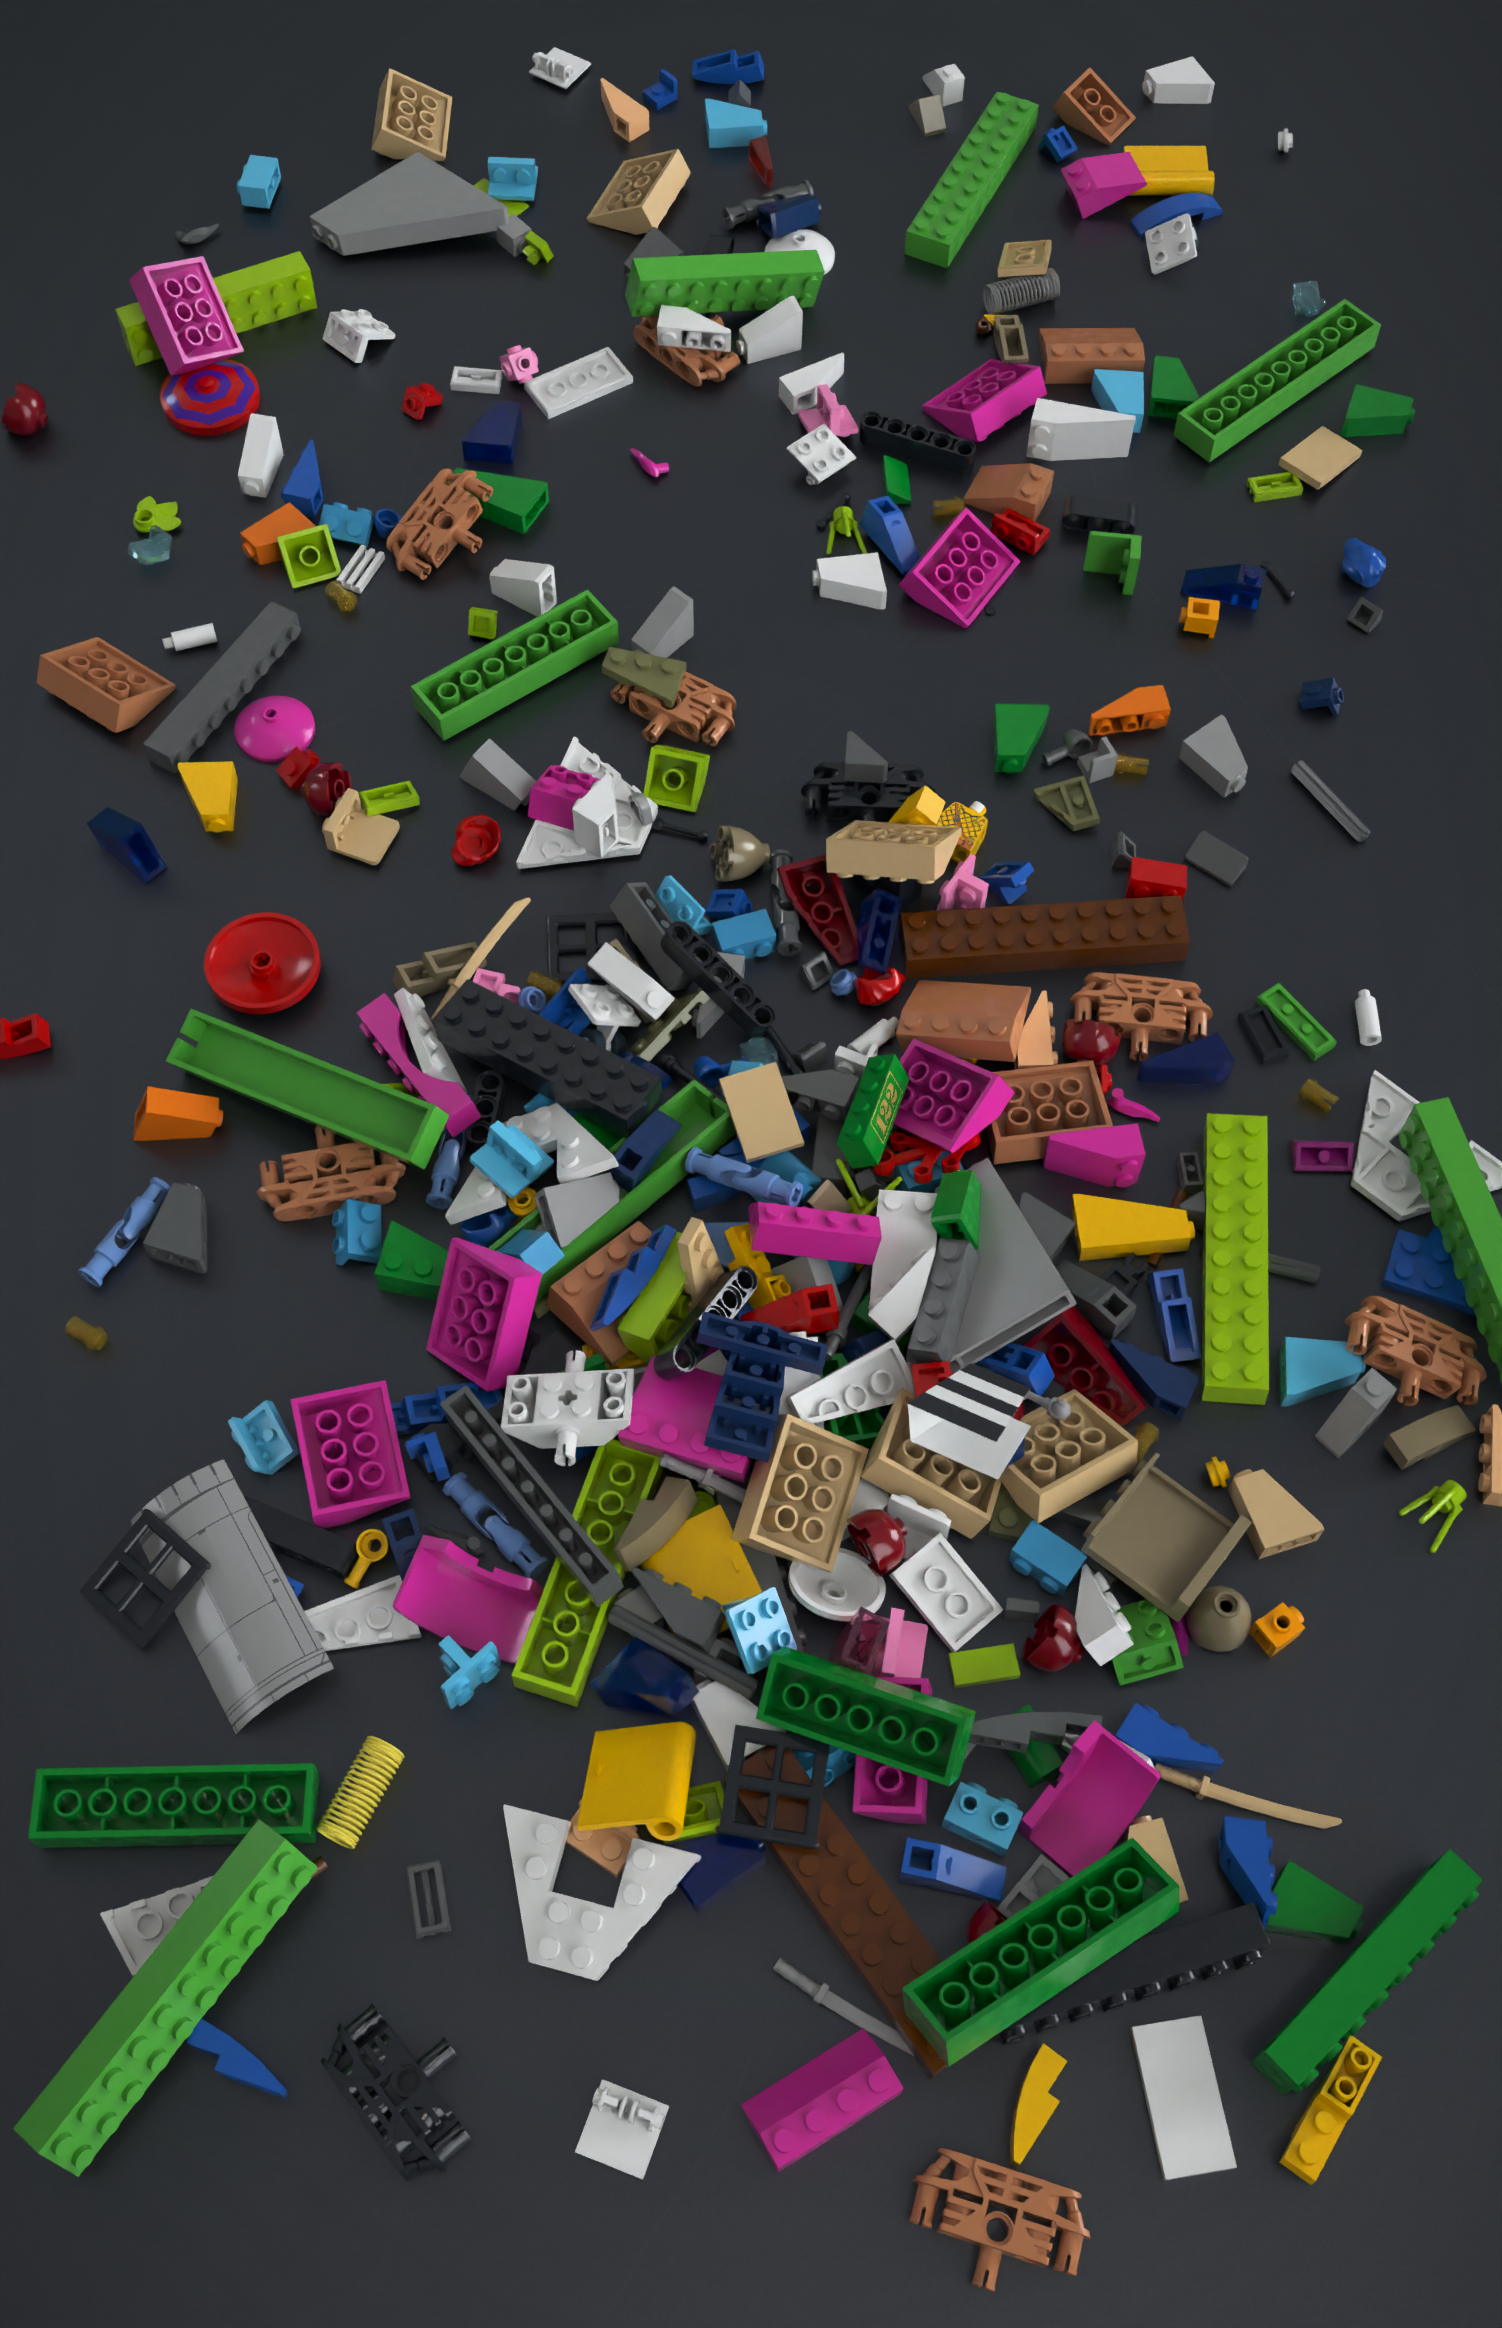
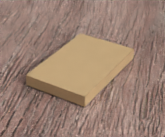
M1051 240L1005 243L998 266V277L1046 274L1052 250Z
M1321 426L1283 455L1278 465L1319 490L1360 458L1363 450L1326 427Z
M776 1062L719 1079V1084L746 1163L804 1146V1140Z

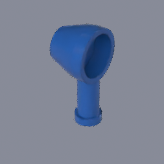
M391 509L378 510L375 515V528L378 536L388 539L390 533L405 514L399 515Z
M702 1056L694 1062V1075L713 1088L719 1084L720 1078L729 1074L732 1062L719 1065L710 1057ZM743 1057V1058H739V1060H737V1061H746V1062H747V1060H746L744 1057Z

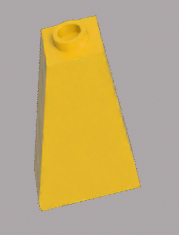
M1072 1194L1071 1212L1073 1222L1076 1223L1074 1231L1079 1261L1127 1257L1133 1252L1136 1256L1156 1252L1188 1251L1190 1240L1195 1239L1193 1221H1188L1186 1210L1084 1194Z

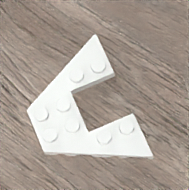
M573 737L560 766H564L567 770L577 773H588L598 779H602L607 773L612 775L619 841L602 859L640 854L653 823L647 826L642 825L631 809L628 798L636 792L641 793V791L634 785L631 787L621 778L619 772L608 763L601 762L595 752L593 754L578 742L577 737ZM646 797L654 822L658 813V805ZM535 820L516 864L518 869L601 858L575 843L573 830Z
M1375 1070L1370 1079L1351 1186L1400 1222L1432 1211L1428 1201L1422 1197L1421 1184L1417 1174H1413L1410 1168V1158L1390 1143L1400 1133L1414 1104L1420 1102ZM1471 1140L1469 1145L1489 1191L1502 1188V1162Z
M558 1103L540 1107L533 1112L512 1117L502 1123L505 1127L510 1124L515 1125L546 1154L557 1150V1178L561 1184L580 1180L619 1166L614 1155ZM475 1167L446 1212L445 1217L449 1224L452 1225L506 1206V1193Z
M505 1804L503 1807L528 1962L598 1981L609 1969L611 1962L620 1956L628 1946L627 1943L642 1926L647 1924L661 1907V1903L665 1898L674 1892L677 1888L676 1885L692 1866L701 1859V1856L695 1853L632 1838L614 1908L552 1892L571 1822Z

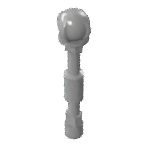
M1029 1390L1024 1400L1029 1399L1040 1404L1041 1407L1047 1409L1048 1415L1058 1420L1066 1419L1071 1413L1070 1404L1064 1400H1059L1057 1397L1052 1399L1044 1398Z

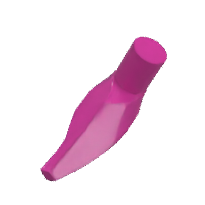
M634 448L630 449L643 469L651 476L658 477L659 474L669 472L667 462L655 464L640 451Z
M1120 1088L1113 1089L1112 1098L1106 1101L1112 1108L1123 1114L1148 1118L1157 1122L1160 1121V1117L1150 1109L1124 1098V1092Z

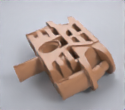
M717 314L709 318L724 326L723 320ZM659 315L641 316L642 321L640 325H636L633 329L634 338L642 348L695 387L701 386L702 380L705 379L715 382L724 381L725 374L740 365V359L733 351L726 354L724 351L658 345L657 324Z
M442 469L388 536L386 547L388 551L394 552L398 570L404 571L407 569L421 580H425L427 576L423 572L427 575L430 574L431 566L429 564L432 563L434 567L438 568L457 543L469 549L472 553H476L478 550L474 545L480 549L482 539L469 532L468 529L483 511L478 498L484 502L488 501L489 498L485 494L491 497L493 487L477 479L475 471L467 470L463 473L452 474L451 469ZM417 556L420 557L421 559H425V561L428 562L429 564H426V563L423 562L422 560L418 559Z
M686 671L673 708L664 705V701L655 696L650 698L644 695V690L634 685L627 686L619 682L610 693L616 702L622 697L619 700L621 704L625 703L629 696V710L651 721L642 731V736L647 741L653 736L651 743H656L660 735L667 728L694 742H698L700 736H702L703 741L708 745L713 739L710 746L715 747L726 731H733L735 727L734 719L732 718V711L736 709L734 697L727 691Z
M1094 972L1085 977V987H1082L1079 992L1073 994L1070 999V1004L1075 1007L1074 1024H1081L1083 1019L1091 1020L1092 1010H1097L1096 1022L1115 1028L1114 1035L1120 1032L1122 1034L1121 1038L1131 1039L1130 1059L1136 1061L1137 1054L1139 1053L1140 1062L1148 1059V1041L1181 1044L1185 1033L1186 1020H1190L1189 1040L1195 1043L1196 1035H1198V1043L1205 1042L1207 1040V1020L1213 1016L1211 1008L1198 997L1201 989L1197 984L1167 978Z
M316 1127L315 1134L318 1149L281 1156L284 1182L280 1183L277 1162L268 1161L269 1172L265 1161L259 1164L262 1187L257 1190V1195L275 1209L273 1215L279 1221L287 1222L332 1215L346 1199L379 1205L390 1203L396 1197V1191L393 1187L397 1184L398 1179L404 1175L406 1166L399 1163V1159L379 1152L381 1165L376 1166L372 1148L357 1142L336 1146L333 1132L325 1130L326 1135L324 1136L322 1128ZM334 1164L331 1168H324L327 1165Z
M1380 1296L1365 1298L1361 1303L1362 1308L1346 1317L1345 1323L1350 1327L1346 1350L1351 1352L1354 1345L1352 1354L1361 1355L1366 1353L1363 1359L1365 1364L1401 1379L1399 1394L1397 1395L1399 1403H1402L1405 1397L1404 1405H1416L1418 1403L1419 1388L1443 1399L1448 1398L1459 1389L1457 1400L1460 1403L1463 1401V1396H1465L1464 1405H1474L1478 1402L1479 1383L1487 1378V1374L1483 1365L1474 1358L1473 1353L1477 1351L1478 1346L1473 1338L1402 1304L1399 1305Z
M939 2148L936 2151L940 2155L938 2160L932 2163L922 2175H916L912 2179L913 2182L918 2184L909 2222L918 2225L922 2209H924L925 2212L921 2226L932 2229L939 2192L946 2193L944 2200L946 2207L941 2212L940 2218L943 2220L938 2225L937 2232L980 2246L971 2285L978 2288L982 2287L986 2272L984 2290L995 2292V2283L1002 2254L1040 2267L1048 2266L1050 2258L1047 2257V2253L1051 2252L1053 2245L1050 2243V2239L1054 2238L1056 2230L1062 2233L1053 2269L1058 2272L1064 2271L1068 2257L1065 2274L1077 2276L1076 2271L1083 2239H1091L1090 2232L1084 2228L1082 2214L1077 2205V2200L1082 2199L1081 2193L945 2148ZM949 2163L955 2166L952 2180L940 2178L943 2175V2170ZM953 2192L979 2200L980 2204L955 2197ZM1059 2200L1066 2201L1067 2219L1056 2214ZM988 2204L1014 2212L1013 2220L1007 2214L999 2211L986 2215ZM1025 2215L1049 2223L1048 2227L1022 2219V2216ZM997 2220L1002 2223L1005 2228L1003 2241L995 2242L989 2238L986 2231L989 2221Z

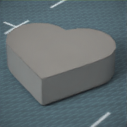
M639 792L630 795L628 802L641 824L647 826L653 823L651 808L645 795Z

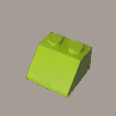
M659 744L651 747L643 794L658 805L696 812L706 782L710 755Z

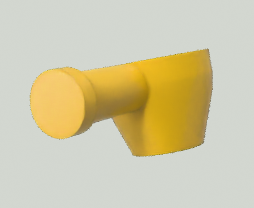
M368 1529L359 1535L356 1541V1550L360 1557L349 1576L344 1579L346 1584L358 1589L359 1583L371 1562L380 1561L387 1555L390 1542L383 1531ZM376 1539L381 1543V1548L377 1552L373 1551L371 1547L372 1542Z

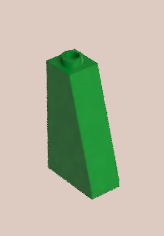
M456 468L452 474L463 473L468 469ZM475 471L477 479L493 487L491 497L485 494L489 498L488 501L484 502L478 498L483 509L479 515L482 518L525 534L549 503L548 483L544 481Z

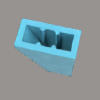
M705 99V123L709 148L763 145V135H767V120L762 119L761 110L713 99Z
M1094 369L1091 392L1102 410L1136 416L1133 433H1140L1144 416L1143 372Z
M1285 1337L1279 1349L1280 1406L1288 1407L1355 1384L1359 1375L1365 1372L1366 1364L1363 1362L1365 1355L1352 1354L1354 1345L1352 1346V1351L1348 1352L1346 1350L1347 1342Z

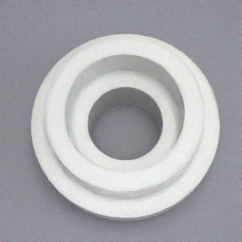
M1285 128L1284 131L1278 132V150L1288 153V149L1293 147V133H1288V128Z

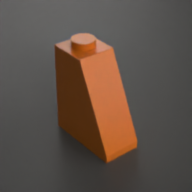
M289 502L240 532L243 543L241 548L249 559L253 558L259 565L280 561L282 558L277 537L316 526Z
M148 1086L135 1113L133 1140L210 1138L215 1128L220 1127L222 1124L223 1110L219 1109V1098Z

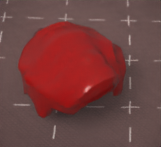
M483 813L466 817L460 821L455 831L456 843L451 850V856L461 866L482 864L486 860L491 859L495 852L498 851L501 842V828L497 821L489 816H485Z
M867 965L864 975L855 979L859 1003L862 1005L879 1006L889 1001L894 995L899 993L901 984L906 980L905 975L895 968H889L885 965L878 969Z

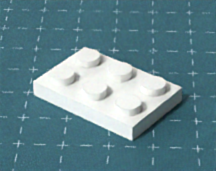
M941 1533L932 1538L889 1575L952 1653L956 1652L1003 1611V1608Z

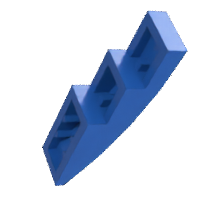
M666 1224L653 1230L648 1245L632 1252L626 1268L611 1273L590 1326L591 1330L597 1331L608 1326L630 1306L648 1284L663 1260L676 1229Z
M472 1382L439 1386L434 1393L404 1396L402 1402L391 1403L397 1436L420 1432L429 1424L449 1423L440 1403L465 1385L468 1386L486 1410L503 1399L501 1390L497 1389L487 1392Z
M201 2018L194 2027L187 2044L197 2051L219 2058L214 2070L220 2076L284 2099L287 2098L289 2091L258 2058L231 2036Z

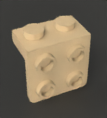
M350 788L346 790L343 797L337 800L335 810L330 818L325 819L322 826L327 849L371 865L379 864L400 829L397 820L380 814L367 817L366 810L361 807L358 791Z

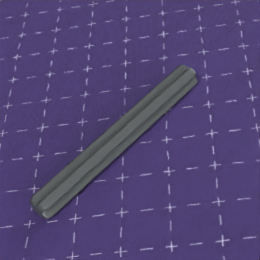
M615 1605L608 1615L609 1623L747 1698H752L755 1694L759 1682L751 1676L619 1605Z

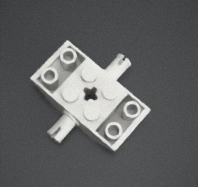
M576 1350L575 1360H573V1351H569L566 1354L565 1372L507 1376L501 1428L505 1433L540 1449L556 1448V1464L565 1466L566 1457H568V1466H572L576 1462V1447L603 1446L618 1435L620 1430H624L630 1425L634 1368L584 1371L586 1355Z

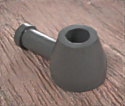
M1070 729L1063 736L1064 746L1052 752L1042 754L1043 761L1048 767L1053 762L1070 756L1072 759H1078V757L1090 752L1093 746L1092 740L1087 734L1077 729Z

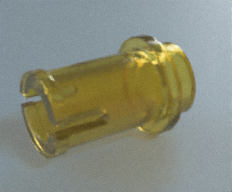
M955 496V499L933 500V507L943 506V509H933L934 517L954 514L957 516L965 509L964 498Z
M332 581L327 585L325 593L338 603V607L341 610L351 611L356 607L357 599L353 592L346 591L336 581Z
M1124 752L1121 755L1117 754L1114 770L1118 771V774L1129 772L1146 776L1148 768L1137 765H1149V758L1126 756Z
M537 970L532 971L527 979L528 987L534 986L540 989L550 1000L564 985L559 978L552 979L539 973Z
M1309 1078L1299 1093L1303 1095L1302 1098L1304 1100L1308 1098L1328 1113L1332 1106L1325 1102L1323 1098L1334 1105L1339 1098L1317 1084V1079L1313 1081Z
M77 1316L71 1318L65 1328L67 1335L86 1343V1347L90 1350L101 1349L107 1341L108 1335L105 1333L104 1328L100 1326L94 1327Z
M1146 1421L1135 1428L1137 1433L1134 1438L1138 1440L1137 1464L1142 1461L1152 1443L1157 1442L1159 1439V1429Z

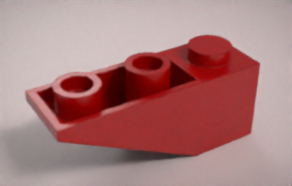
M832 1284L800 1289L740 1316L741 1322L757 1321L768 1323L787 1333L806 1332L807 1334L839 1329V1311Z

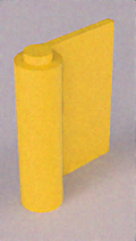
M1124 146V153L1130 152L1147 183V186L1129 196H1177L1187 193H1204L1212 196L1215 178L1214 172L1208 169L1206 146Z
M721 1504L686 1520L662 1548L640 1564L643 1571L646 1568H650L664 1577L662 1581L672 1586L675 1582L681 1583L692 1590L691 1595L701 1600L704 1596H707L721 1605L730 1601L753 1597L762 1592L739 1542L731 1539L734 1531ZM726 1620L719 1633L730 1628ZM668 1625V1627H669L671 1633H672L673 1635H675V1633L673 1632V1630L671 1629V1627Z
M679 1721L595 1731L577 1822L578 1831L646 1824L648 1831L656 1839L672 1841L679 1838L684 1826L696 1743L695 1729L689 1724Z

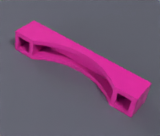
M385 993L357 1012L358 1017L362 1021V1024L359 1025L360 1030L368 1040L372 1037L376 1040L372 1043L382 1058L386 1055L390 1058L387 1063L396 1076L400 1073L403 1074L404 1078L401 1081L411 1094L416 1091L419 1095L418 1099L436 1105L450 1115L444 1129L449 1132L452 1138L482 1117L473 1101L458 1083L431 1077L411 1063L407 1052L408 1031L400 1011Z

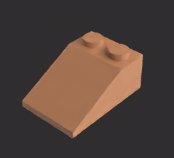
M1090 67L1064 91L1052 106V109L1067 125L1108 146L1136 119L1131 111Z
M1032 463L981 466L962 503L993 514H1002L1007 508H1010L1036 521L1051 494L1054 471Z

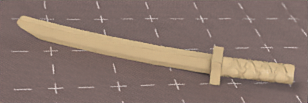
M523 898L514 902L478 946L456 979H449L447 982L450 985L449 991H447L440 1005L430 1018L432 1021L467 979L470 980L499 938L530 903V898Z
M1156 1763L1154 1766L1155 1770L1160 1773V1778L1183 1788L1191 1789V1791L1196 1792L1195 1798L1200 1800L1206 1796L1243 1809L1319 1829L1331 1828L1342 1823L1340 1818L1285 1806L1210 1783L1211 1778L1207 1776L1198 1779L1159 1763Z

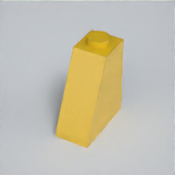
M233 761L178 763V770L183 785L205 831H233L238 782Z

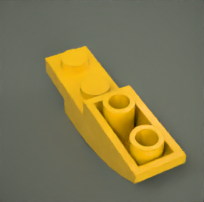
M750 1223L732 1226L724 1231L735 1257L734 1261L727 1264L730 1271L741 1266H748L757 1275L758 1286L747 1300L754 1310L791 1294L790 1285L784 1275L773 1276L770 1263L766 1259L764 1252L751 1250Z
M1351 2035L1348 2037L1290 2136L1292 2139L1279 2163L1308 2184L1312 2185L1316 2182L1347 2120L1353 2115L1382 2056Z

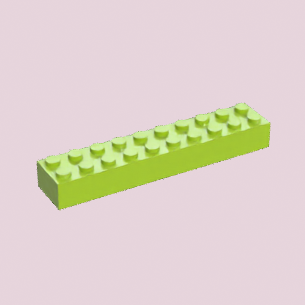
M1207 1113L1203 1141L1205 1221L1202 1256L1201 1401L1265 1405L1269 1392L1267 1116Z

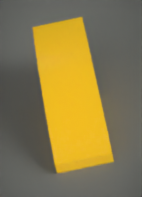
M1044 2043L1038 2049L1027 2069L1013 2113L1010 2136V2164L1014 2168L1021 2164L1060 2102L1048 2091L1064 2068L1067 2060Z

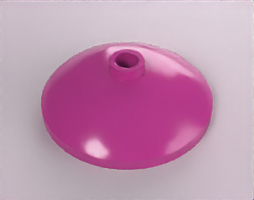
M268 696L250 703L240 712L234 725V735L239 748L249 757L264 762L284 761L296 746L305 750L312 742L315 734V721L310 709L301 701L288 696Z

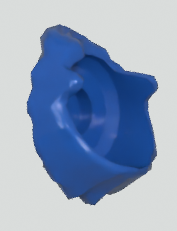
M1357 538L1348 539L1344 545V557L1341 563L1342 574H1347L1358 585L1367 588L1373 587L1379 582L1386 568V558L1380 550L1375 549L1373 546L1367 545Z
M506 1201V1206L469 1218L459 1225L465 1241L489 1248L509 1231L519 1216L511 1211Z

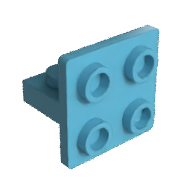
M488 157L489 196L498 200H534L538 176V166H535V159Z
M671 875L665 876L655 896L674 922L683 921L687 923L699 935L708 934L712 924L703 916L705 909Z
M499 1120L489 1127L486 1144L470 1156V1162L510 1198L517 1196L550 1169L554 1163V1160L515 1125L510 1124L505 1127Z
M768 1588L753 1597L730 1601L722 1605L727 1624L730 1627L739 1657L747 1674H754L769 1666L772 1653L783 1647L797 1650L796 1642L776 1588Z
M449 1635L438 1644L442 1653L439 1659L444 1664V1671L450 1677L440 1688L445 1702L450 1709H453L456 1705L462 1706L467 1703L474 1695L473 1690L482 1682L488 1683L500 1670L498 1667L501 1665L497 1647L492 1641L487 1643L472 1658Z

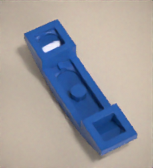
M1187 193L1164 199L1146 208L1130 220V225L1141 239L1145 237L1147 230L1186 213L1190 216L1198 214L1201 220L1221 215L1223 210L1211 195Z

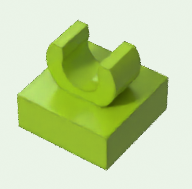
M530 230L524 237L528 245L524 248L523 254L528 257L527 261L532 265L537 264L540 258L548 263L554 257L547 242Z
M471 607L469 610L468 635L494 639L497 628V611Z

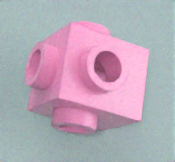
M519 344L508 348V353L499 357L502 371L508 381L518 380L519 384L533 379L531 374L539 372L537 356L534 351H531L530 347L521 348Z

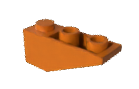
M1164 685L1136 688L1091 714L1087 731L1088 735H1106L1109 733L1167 727L1171 708Z

